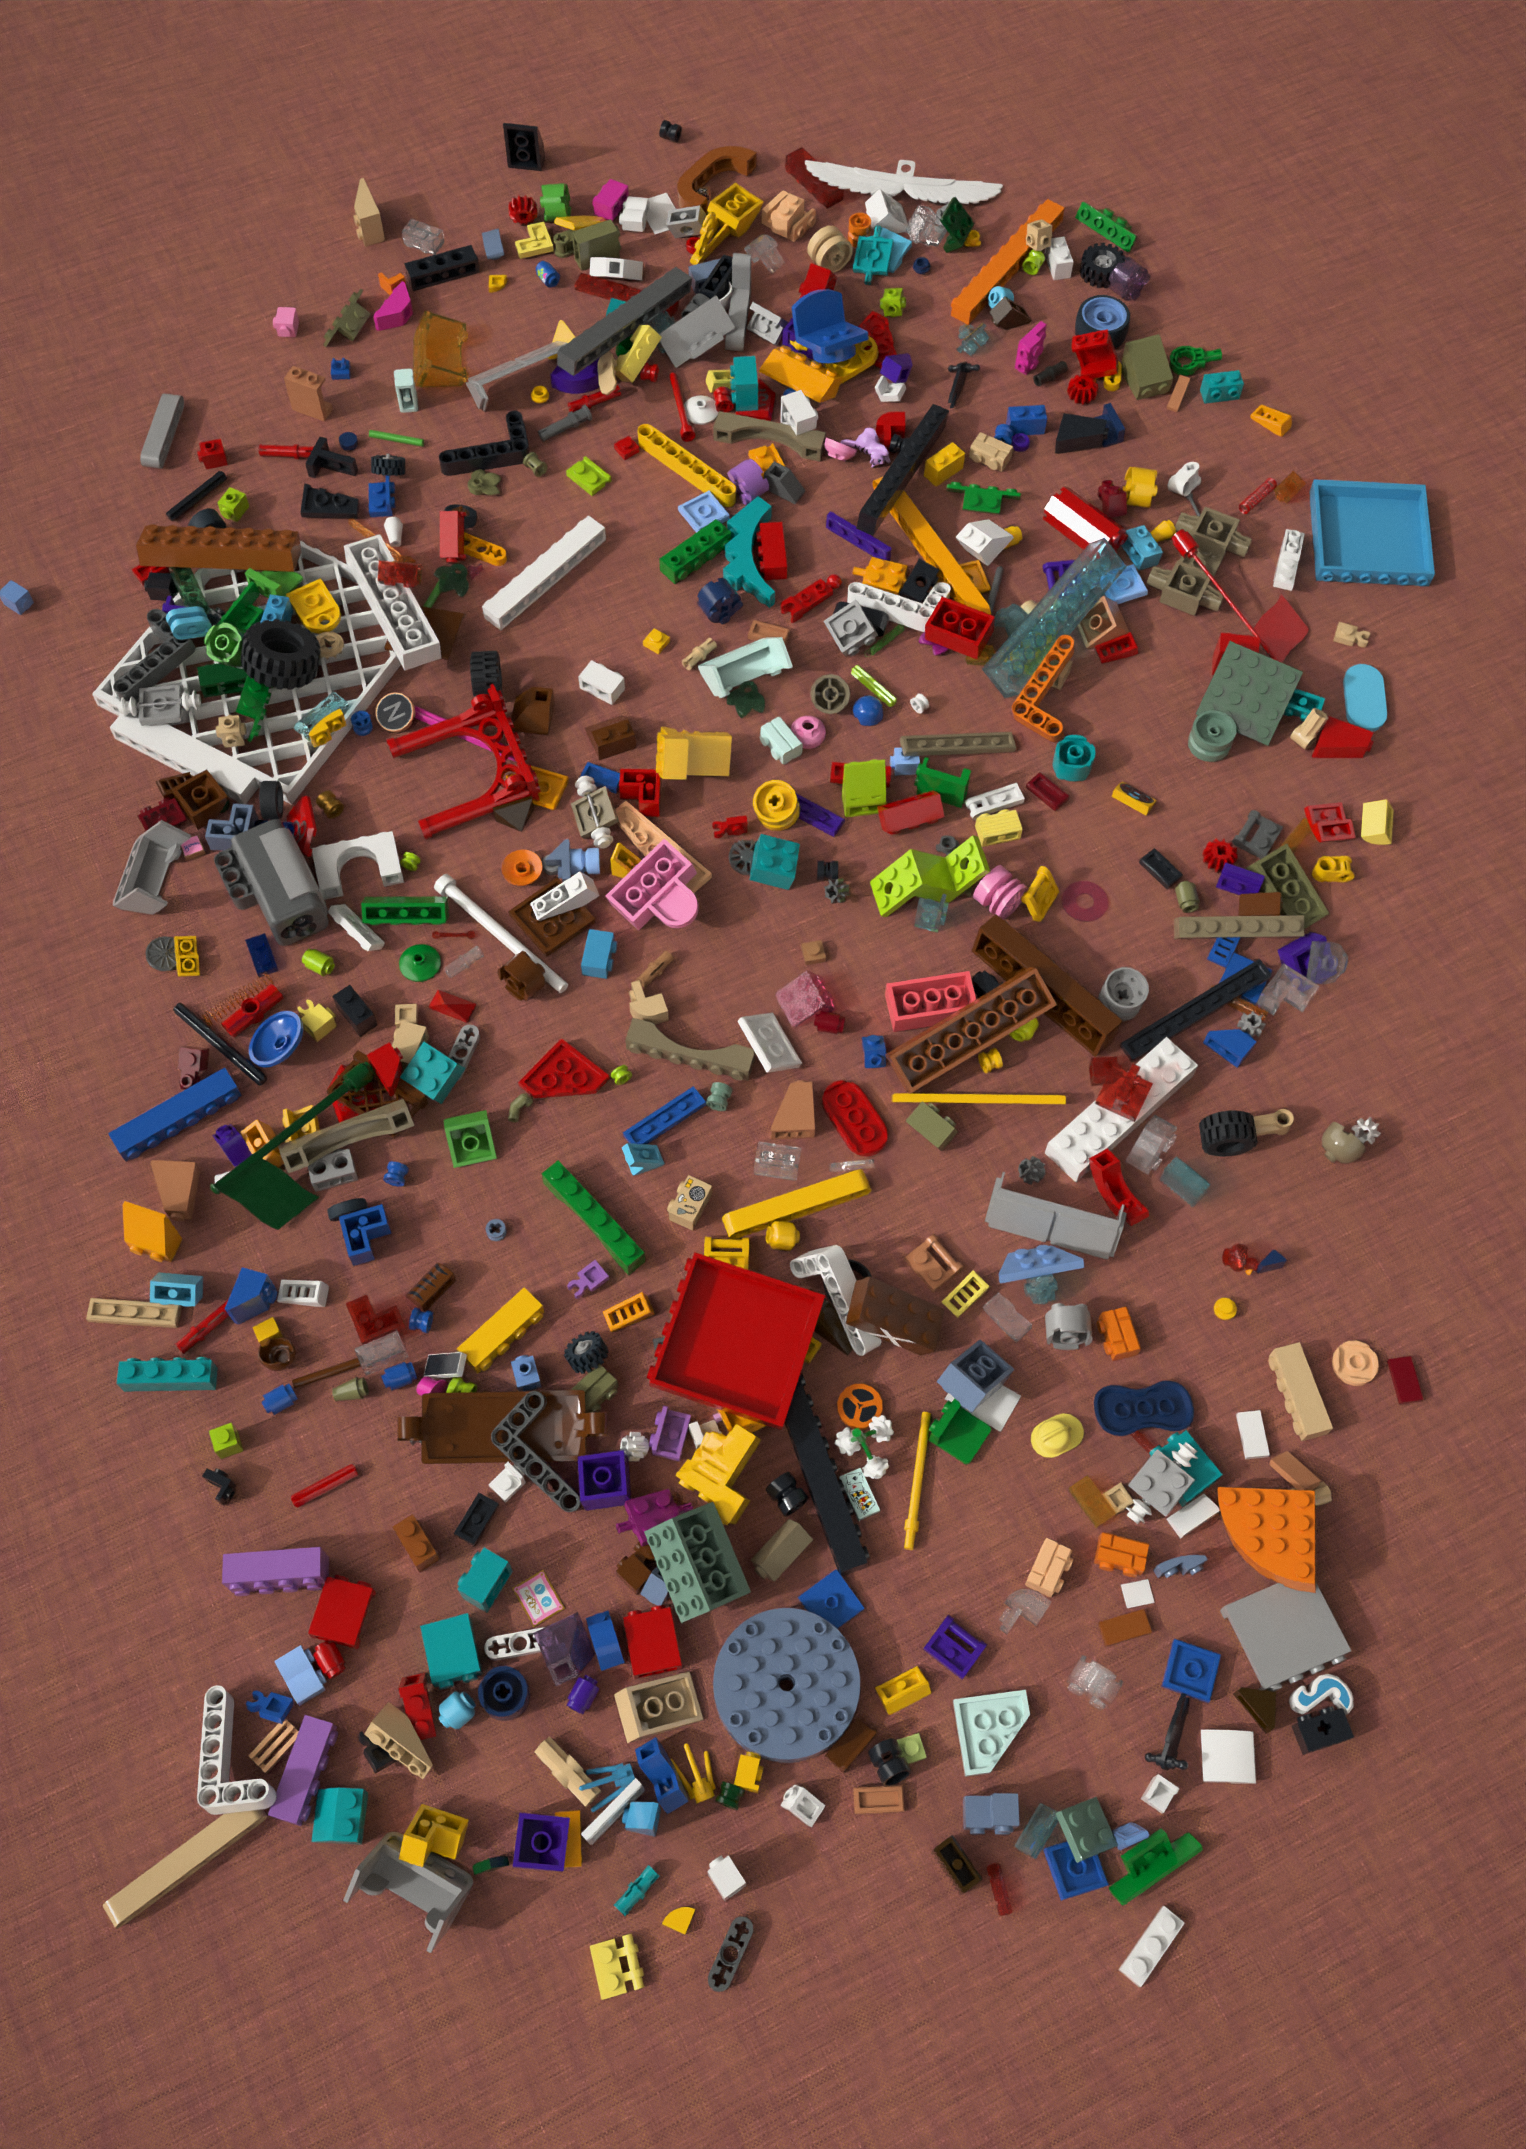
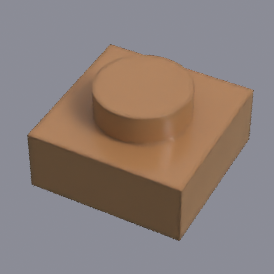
M822 940L801 943L805 965L826 962Z

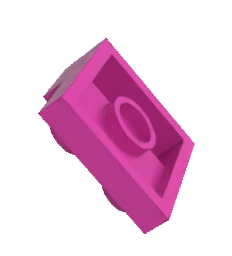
M1042 321L1027 333L1018 344L1015 369L1025 375L1037 367L1039 363L1038 356L1041 355L1044 349L1043 342L1046 337L1047 324Z

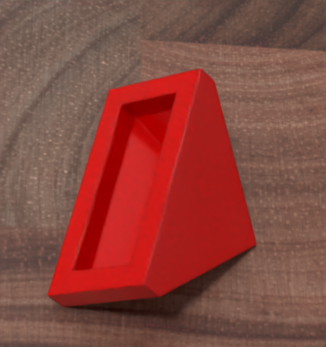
M437 990L429 1005V1009L466 1023L476 1007V1004L441 990Z

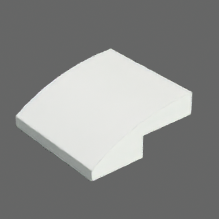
M1201 1730L1204 1782L1256 1784L1254 1732Z

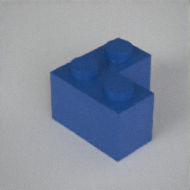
M383 1204L339 1216L348 1256L352 1265L355 1266L375 1260L370 1240L392 1234Z

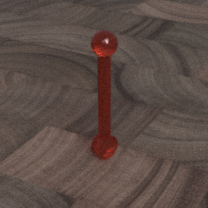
M473 930L467 933H439L434 931L432 937L434 939L439 937H468V939H474L475 932Z

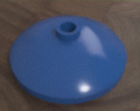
M281 1011L266 1019L255 1031L250 1041V1059L260 1067H272L288 1059L302 1040L304 1028L302 1019L292 1011Z

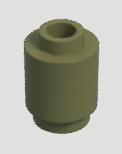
M1190 881L1179 883L1175 888L1179 908L1184 913L1196 911L1199 908L1200 901L1195 884Z

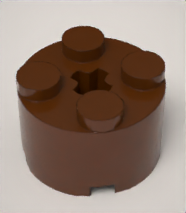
M525 951L517 953L498 969L500 981L505 980L507 983L505 986L506 990L519 1001L523 999L527 1001L545 986V978L543 976L545 969L541 964H535Z

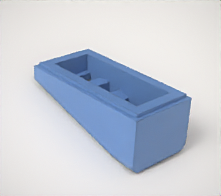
M1133 1822L1112 1830L1118 1844L1117 1848L1120 1851L1149 1837L1146 1829Z

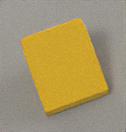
M274 1317L252 1327L261 1346H265L270 1338L283 1337Z

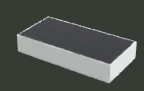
M455 1352L428 1355L424 1377L429 1376L433 1379L462 1377L467 1354Z

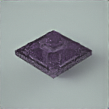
M578 1612L533 1633L555 1686L579 1676L595 1655Z

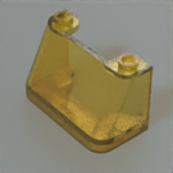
M424 312L413 340V376L416 387H454L466 384L469 373L466 371V368L462 367L461 346L468 339L466 323L432 312Z

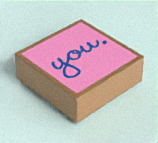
M198 834L191 836L189 840L180 846L186 861L206 854Z

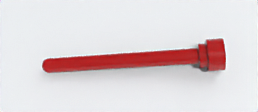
M672 372L669 377L682 424L680 430L681 439L685 442H690L696 436L695 431L688 422L677 375Z

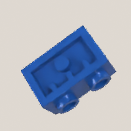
M386 475V482L369 483L370 517L393 516L392 508H396L395 497H392V494L395 493V484L391 482L388 475Z

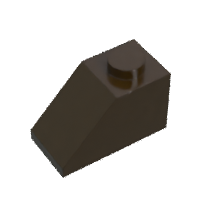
M1005 296L990 311L993 317L992 322L998 328L1001 326L1006 330L1028 324L1032 321L1023 307Z

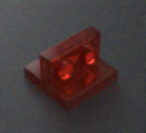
M1132 1064L1129 1072L1112 1066L1095 1104L1135 1122L1153 1083L1142 1079L1138 1075L1141 1068L1138 1065Z

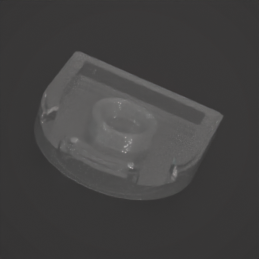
M1312 941L1306 977L1307 983L1330 984L1334 983L1342 973L1344 974L1348 964V956L1340 944L1330 941Z
M873 1159L829 1164L830 1172L875 1168V1161Z

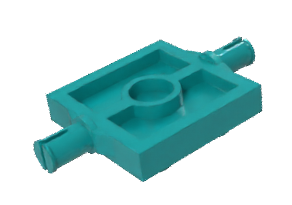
M875 226L873 236H859L853 272L866 274L864 281L866 285H871L873 275L888 276L894 241L893 239H885L880 236L881 226Z

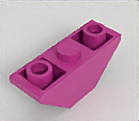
M401 281L394 288L389 298L384 301L381 308L375 312L373 317L376 330L382 331L404 326L413 315L411 300L405 282Z

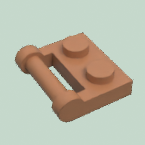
M935 1234L928 1237L925 1242L904 1258L905 1262L933 1293L964 1268L940 1244L939 1238ZM932 1247L950 1267L947 1272L927 1251Z

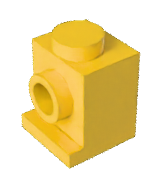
M746 1752V1755H740L734 1781L735 1786L746 1791L758 1793L759 1785H755V1781L760 1782L763 1766H759L761 1756L753 1752Z

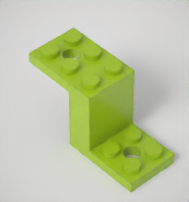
M973 835L946 857L910 849L872 879L870 884L880 915L888 917L914 896L948 904L988 874L990 868L979 837Z

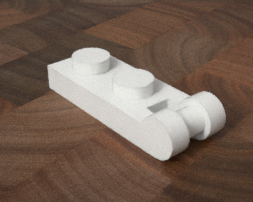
M1014 783L968 798L965 801L967 809H970L972 819L976 820L982 814H991L1022 804L1025 798L1018 784Z

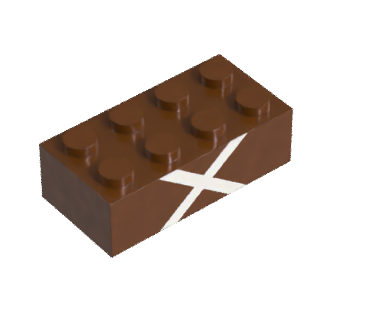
M869 1276L855 1282L845 1324L922 1356L936 1351L945 1309Z

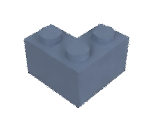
M233 804L229 821L209 819L205 838L210 849L222 851L229 849L232 845L231 839L234 836L256 827L258 816L254 806Z
M993 1793L991 1796L963 1797L964 1830H970L971 1835H984L985 1830H995V1835H1010L1019 1826L1018 1794Z

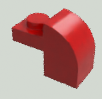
M887 412L877 420L876 433L880 444L885 446L888 453H890L889 447L893 435L898 434L902 438L905 436V412Z

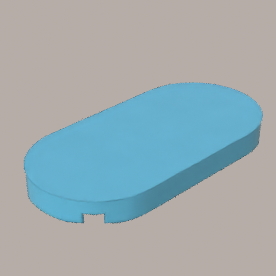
M1354 665L1347 670L1343 679L1346 717L1350 724L1375 732L1383 726L1387 719L1383 676L1376 668L1370 665Z

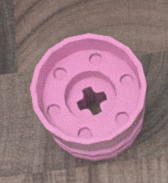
M998 865L980 881L974 891L973 898L984 907L990 905L989 911L992 914H997L1000 918L1006 919L1022 903L1021 896L1024 892L1028 891V887L1020 884L1021 881L1017 878L1011 880L1012 874L1002 865Z

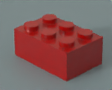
M942 596L925 624V640L978 660L994 632L995 616Z

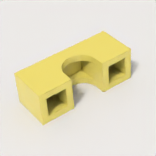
M650 325L638 326L630 338V341L633 342L632 348L625 355H619L616 360L618 366L614 368L616 370L615 375L623 382L633 383L662 338Z

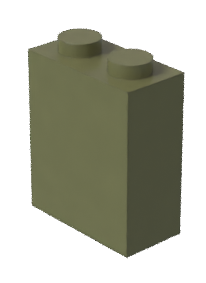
M611 219L572 232L574 258L581 271L590 269L591 257L620 258L619 250H621V245L618 239L620 231Z

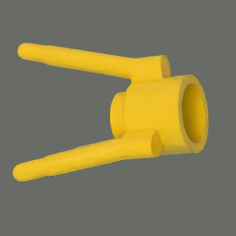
M686 1743L684 1748L696 1779L692 1783L693 1788L674 1760L671 1759L682 1784L688 1791L690 1799L695 1798L696 1804L714 1797L713 1790L716 1787L713 1781L709 1752H704L706 1780V1778L701 1779L689 1744Z

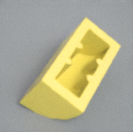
M1387 799L1363 803L1361 837L1371 844H1392L1394 810Z

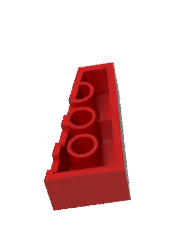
M810 263L806 279L799 288L800 298L820 289L834 290L838 277L831 270Z

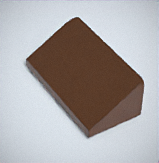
M1281 892L1240 894L1238 916H1280L1283 907Z

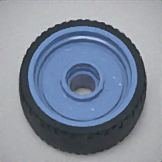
M1096 295L1087 298L1080 305L1076 316L1075 335L1108 329L1114 349L1122 345L1128 333L1130 324L1128 307L1120 299L1110 295Z

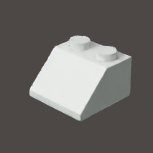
M881 189L865 202L866 213L871 218L873 230H875V226L884 227L894 233H903L910 230L902 205Z
M989 519L968 523L956 536L964 550L987 566L1014 538L1010 533Z

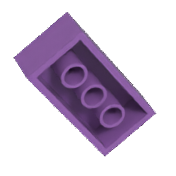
M321 1547L223 1554L222 1584L232 1593H235V1596H248L250 1592L259 1591V1594H272L274 1590L283 1589V1592H297L298 1588L306 1587L310 1591L321 1590L326 1578L329 1577V1557Z

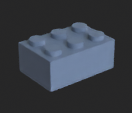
M980 1339L949 1364L937 1380V1383L942 1386L944 1391L959 1401L962 1407L972 1413L1002 1387L1015 1369Z

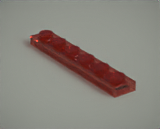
M581 273L574 284L576 291L607 300L614 298L626 302L632 296L642 291L585 273ZM679 301L659 315L673 319L679 308Z

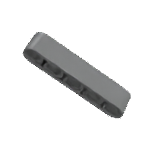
M162 394L141 452L140 460L142 466L163 468L183 412V396Z

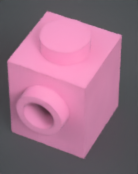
M278 307L276 317L273 318V327L277 330L278 336L296 337L299 324L296 308Z

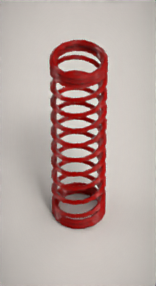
M1268 478L1239 504V510L1243 514H1248L1253 507L1277 487V482L1273 478ZM1268 481H1270L1271 483H1273L1274 487H1272V486L1268 483ZM1254 494H1256L1257 497H1260V501H1258V499H1255L1256 497L1254 496Z

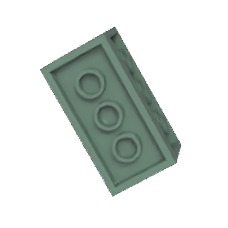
M714 1502L673 1517L644 1531L681 1623L751 1592Z

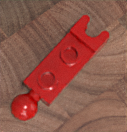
M832 574L828 577L826 583L820 578L795 596L788 597L781 603V613L791 612V623H795L803 617V614L833 595V589L841 586L840 576Z

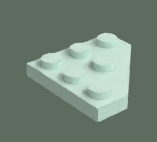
M1026 1690L953 1700L965 1777L989 1774L1030 1716Z

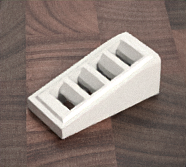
M281 1280L277 1302L325 1307L329 1286L323 1281ZM291 1286V1296L288 1297L289 1287ZM299 1287H300V1288H301V1289H300V1294H299V1297H297L298 1289H299ZM308 1288H309V1289H310V1291H309V1296H308V1298H306V1296H307V1291H308Z

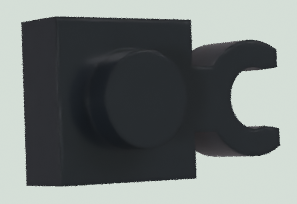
M362 1731L359 1732V1742L367 1746L363 1754L375 1774L397 1762L387 1751L379 1745L372 1743L369 1737H366Z

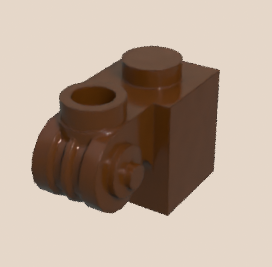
M640 1542L634 1547L636 1552L629 1558L627 1556L623 1557L616 1566L618 1568L616 1570L617 1576L636 1595L643 1590L651 1574V1571L645 1566L646 1561L650 1563L656 1562L649 1544L641 1546Z

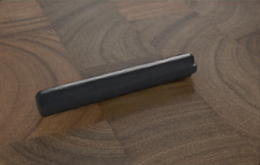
M218 471L167 511L166 516L168 519L175 521L226 481L227 477L224 472Z

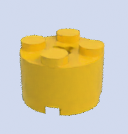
M1139 467L1128 468L1124 479L1127 480L1126 487L1123 486V490L1127 495V505L1150 508L1152 496L1155 497L1158 487L1154 485L1157 478V470Z

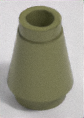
M355 1377L333 1388L332 1393L334 1400L337 1402L363 1399L364 1396L369 1394V1390L364 1377Z

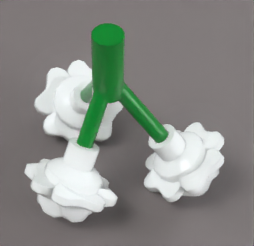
M881 1415L880 1417H872V1422L869 1423L870 1431L865 1433L859 1428L850 1430V1428L846 1427L842 1432L836 1434L838 1439L835 1440V1445L839 1447L841 1454L846 1453L848 1456H851L855 1451L861 1449L859 1445L861 1444L867 1455V1464L862 1468L863 1475L872 1479H879L886 1474V1469L889 1468L888 1460L872 1455L865 1441L868 1436L876 1438L879 1443L890 1441V1436L894 1434L891 1427L892 1422L886 1420V1416Z

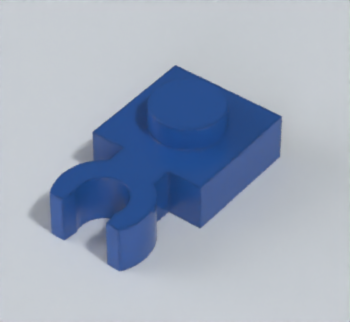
M260 1691L252 1692L253 1699L258 1700L257 1702H246L248 1711H259L260 1718L283 1724L294 1705L293 1698L273 1692L267 1698Z

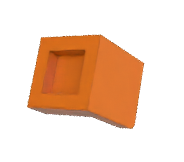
M382 272L378 274L380 287L389 295L393 293L394 288L401 281L405 282L406 285L405 276L401 273L389 279Z

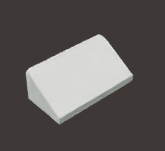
M1202 1494L1166 1520L1181 1539L1217 1515L1220 1509L1205 1494Z

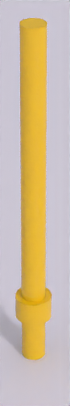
M922 1412L909 1515L908 1519L905 1520L904 1527L906 1531L904 1549L906 1550L914 1549L915 1534L919 1529L917 1518L931 1413Z

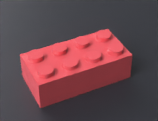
M969 971L887 983L885 992L893 1032L933 1026L976 1000Z

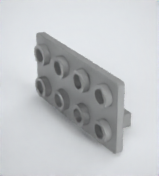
M714 296L661 332L659 335L662 338L659 342L674 367L677 368L690 358H697L724 339L723 336L735 327L718 297Z

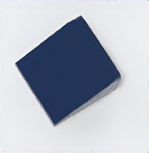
M1272 1250L1260 1262L1256 1272L1259 1274L1280 1269L1287 1260L1278 1251Z

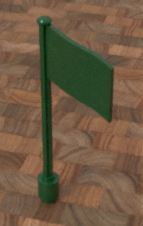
M366 1061L353 1067L343 1075L344 1081L341 1086L216 1183H211V1191L214 1194H220L221 1192L240 1203L267 1226L276 1230L283 1227L318 1199L319 1196L302 1188L283 1170L264 1160L263 1157L345 1093L352 1090L358 1092L370 1083L376 1075L373 1067Z

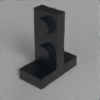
M319 437L305 463L308 476L316 478L321 468L356 476L358 472L356 459L330 451L327 438Z

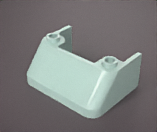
M782 637L762 638L698 665L700 674L713 695L719 696V698L730 695L729 691L733 687L764 674L775 676L782 673L781 669L793 667Z

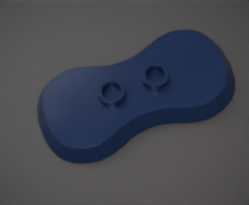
M1161 1381L1143 1389L1109 1385L1100 1389L1094 1398V1410L1099 1425L1107 1433L1116 1436H1126L1147 1427H1156L1168 1431H1181L1189 1427L1194 1418V1407L1189 1392L1184 1386L1174 1381Z

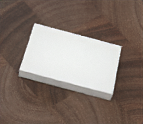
M773 1013L744 1016L738 1020L740 1027L767 1073L800 1067L802 1062Z

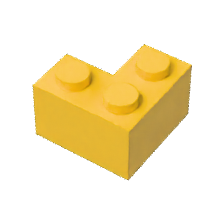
M421 1804L404 1833L399 1859L423 1867L431 1852L455 1859L464 1843L469 1820Z

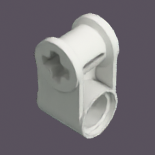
M1197 462L1186 463L1170 478L1168 490L1182 496H1188L1201 483V477L1198 474L1199 464Z

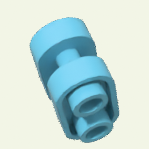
M199 606L173 609L166 615V621L176 639L204 637L212 627L204 609Z

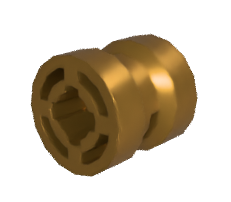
M331 790L322 792L316 799V804L319 808L324 809L325 815L330 819L336 818L344 810L343 803L340 800H336V795Z

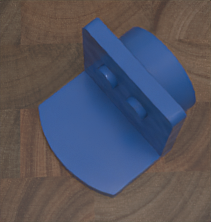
M831 289L812 291L801 297L791 307L796 343L811 349L813 359L816 362L836 363L848 360L856 354L855 344L869 339L868 331L845 321L842 293Z

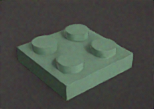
M1097 1797L1055 1813L1077 1863L1118 1846Z

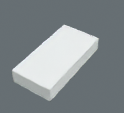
M1261 1411L1237 1413L1236 1417L1245 1460L1269 1457Z

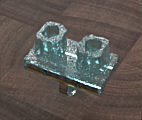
M982 323L972 331L974 329L972 325H961L958 337L963 340L956 350L959 353L964 350L972 356L979 348L975 344V340L980 346H983L990 337L984 331L987 326Z

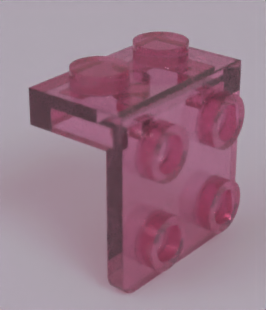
M806 970L776 992V998L791 1026L797 1027L819 1010L828 1012L836 1010L833 1004L834 998L830 992L826 991L824 987L825 981L819 974Z

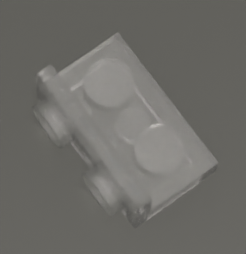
M759 1141L755 1156L754 1174L796 1181L802 1148Z

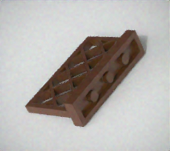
M357 1050L353 1055L352 1062L327 1089V1094L329 1095L341 1086L344 1081L343 1075L357 1064L365 1061L369 1063L367 1055ZM377 1075L373 1077L372 1081L379 1083V1089L367 1090L365 1086L363 1087L364 1091L354 1093L348 1091V1094H344L337 1100L358 1115L369 1112V1109L379 1108L401 1100L399 1099L401 1097L405 1103H410L414 1106L409 1112L411 1118L415 1116L420 1108L423 1110L428 1104L424 1093L401 1078L395 1092L396 1100L384 1102L383 1093H386L387 1090L382 1088L384 1085ZM380 1094L381 1102L368 1104L367 1095ZM365 1096V1105L355 1106L353 1104L352 1098ZM401 1131L388 1135L395 1139Z

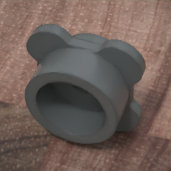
M944 835L941 837L940 843L936 845V851L943 852L947 856L959 846V842L952 836Z

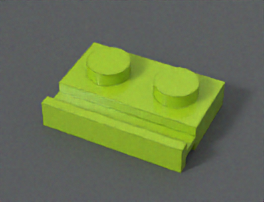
M586 456L583 457L582 461H578L566 470V476L591 496L605 487L607 482H611V476Z

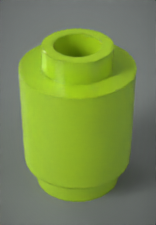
M317 949L306 950L302 957V963L305 964V967L321 976L330 974L335 966L332 957Z

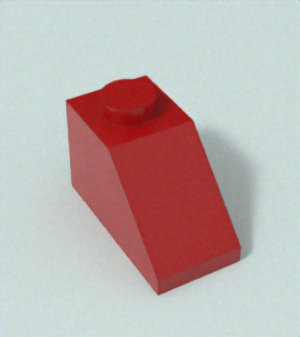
M389 1042L367 1054L369 1064L373 1067L376 1075L392 1097L395 1095L402 1073L401 1059H403L400 1050L397 1047L393 1048Z

